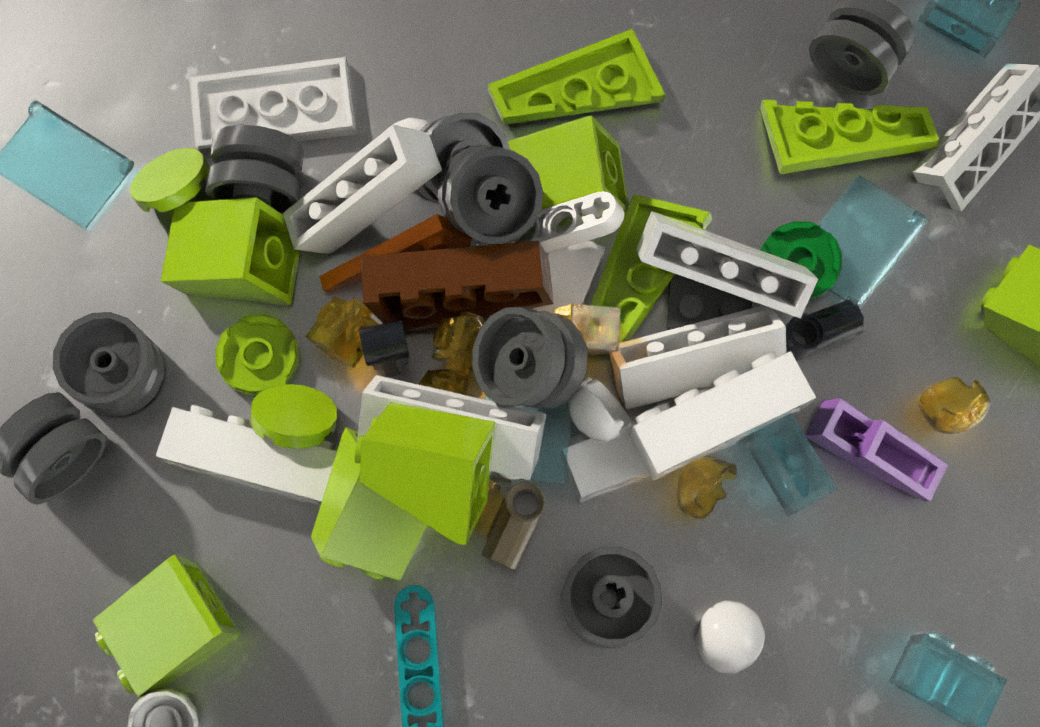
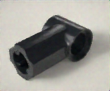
M849 299L811 314L803 313L801 318L794 316L785 325L787 353L791 351L795 360L799 361L813 352L863 334L865 331L864 317L859 306ZM792 331L801 332L806 337L807 345L797 342L793 337Z
M402 320L359 328L366 366L373 365L374 370L381 371L386 377L401 375L403 367L409 363L408 358H410Z

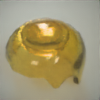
M951 377L925 390L917 402L924 419L934 430L943 434H958L967 432L983 422L991 406L990 398L978 380H974V386L970 387L959 377Z
M704 456L687 464L682 469L678 478L676 495L678 506L683 514L694 520H704L713 511L717 501L726 498L727 494L722 488V481L724 479L733 480L737 477L736 464L711 456Z

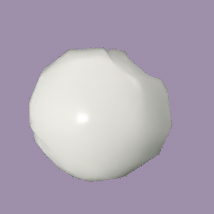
M587 377L582 381L581 387L568 402L571 418L578 430L591 439L604 442L611 441L630 429L633 423L605 385L599 380H593L588 383L592 379Z
M725 600L715 604L705 612L695 637V645L705 664L717 672L736 674L752 665L762 652L765 642V630L755 611L742 602Z
M172 688L154 689L139 698L132 707L129 714L128 727H198L197 709L189 697L182 692Z

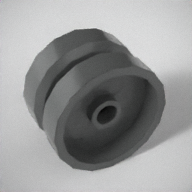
M839 0L826 21L827 23L821 26L812 40L809 53L816 69L831 83L843 90L858 95L874 96L884 92L898 70V65L902 64L916 42L915 28L908 16L887 0Z
M457 113L427 123L420 130L429 133L442 171L452 157L469 147L486 145L510 149L505 134L495 122L478 113ZM442 171L418 188L426 199L439 204L437 197L439 177ZM488 189L485 198H491L493 191Z
M254 125L223 127L215 132L212 139L210 158L215 165H212L208 171L205 192L211 200L257 197L283 214L299 199L300 184L296 176L302 171L303 146L294 137L271 128Z
M476 145L461 150L447 162L439 177L437 197L442 214L454 228L482 243L503 244L520 238L532 228L541 211L543 189L538 172L527 158L510 149ZM487 190H492L491 198L486 199Z
M507 307L491 315L479 329L473 346L472 367L477 384L485 395L501 405L555 408L569 401L581 387L587 371V348L582 333L570 319L557 313L537 311L524 307Z
M112 312L91 313L75 320L60 335L53 350V371L59 386L73 399L82 403L90 410L108 417L127 416L144 408L157 395L164 379V360L158 346L129 318Z
M60 392L47 393L20 408L0 427V473L8 478H14V487L30 503L38 505L49 502L77 484L93 468L107 445V436L88 419H80V410Z
M600 547L583 555L570 569L561 591V610L569 629L583 642L601 649L621 648L643 638L656 623L662 606L661 584L653 567L638 553L622 547ZM606 591L613 592L617 597V603L612 608L609 607V603L603 605L601 602V596Z

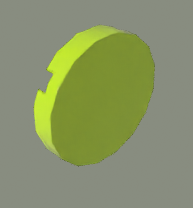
M181 148L172 150L158 156L136 174L130 185V195L145 212H150V208H156L158 212L170 211L182 206L199 193L202 189L199 183L203 178L207 180L210 165L203 154L197 149Z
M265 314L247 315L238 319L239 322L233 324L231 328L228 327L221 334L215 349L216 367L223 380L237 393L253 398L261 391L272 386L289 384L294 379L300 365V346L293 332L280 319Z
M284 384L272 386L259 392L252 401L250 424L255 433L262 439H264V435L272 438L274 445L293 449L313 447L323 443L325 437L329 434L332 436L336 430L337 407L332 399L320 390L305 385Z

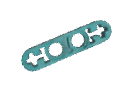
M410 585L398 593L394 604L402 727H420L419 722L410 725L409 715L422 717L433 712L436 713L437 722L427 721V727H444L435 603L433 596L427 589L418 585ZM418 593L420 600L427 601V608L419 611V620L421 625L429 622V632L413 630L405 634L403 633L404 624L412 625L411 612L403 610V603L410 601V594ZM416 637L426 639L431 648L428 659L419 664L409 661L405 653L407 643ZM419 682L427 683L434 692L433 702L425 709L413 707L408 698L411 687Z

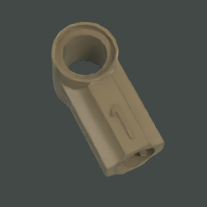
M522 482L510 489L506 502L481 553L482 556L516 571L539 518L544 511L545 497L538 486L533 483ZM528 492L536 497L538 507L535 512L529 515H522L514 509L513 501L520 493Z

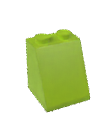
M592 115L508 141L510 149L527 158L539 174L543 189L541 210L604 191L610 193L623 207L625 216L629 201L619 142ZM573 218L563 219L557 227L571 225Z
M257 197L186 202L182 206L175 208L173 212L160 282L186 295L276 305H292L300 250H294L283 214Z
M1029 244L1020 257L1014 256L1009 261L1003 274L1004 279L997 288L991 287L982 300L981 309L984 310V327L1040 367V249Z
M390 402L379 417L373 418L370 429L365 436L360 435L357 440L354 461L360 464L359 482L456 544L466 545L487 503L496 422Z
M345 428L311 538L320 558L332 566L344 567L347 564L359 568L364 574L375 579H383L386 576L400 581L427 525L359 482L360 464L354 461L358 432Z
M176 554L166 559L93 619L94 624L99 630L95 634L98 645L106 655L111 656L113 654L121 668L117 672L121 684L128 693H136L137 697H142L154 689L164 688L241 636L198 564Z

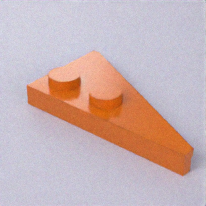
M436 214L320 275L319 278L323 291L332 292L362 282L361 256L470 247L473 238L454 228L446 217Z

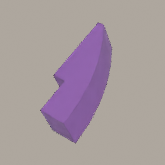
M841 398L823 400L805 434V437L849 464L923 501H931L948 466L947 463L884 420L873 421Z

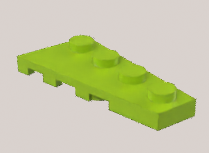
M633 28L488 84V93L503 125L664 102L665 93Z
M762 99L760 106L780 174L932 150L936 148L939 142L928 107L875 105L874 109H858L853 107L851 103H837L836 107H813V102L796 101L795 106L777 105V100Z
M633 194L580 331L587 348L609 354L608 346L629 341L675 275V273L641 262L636 252L651 211L705 230L711 222V212Z

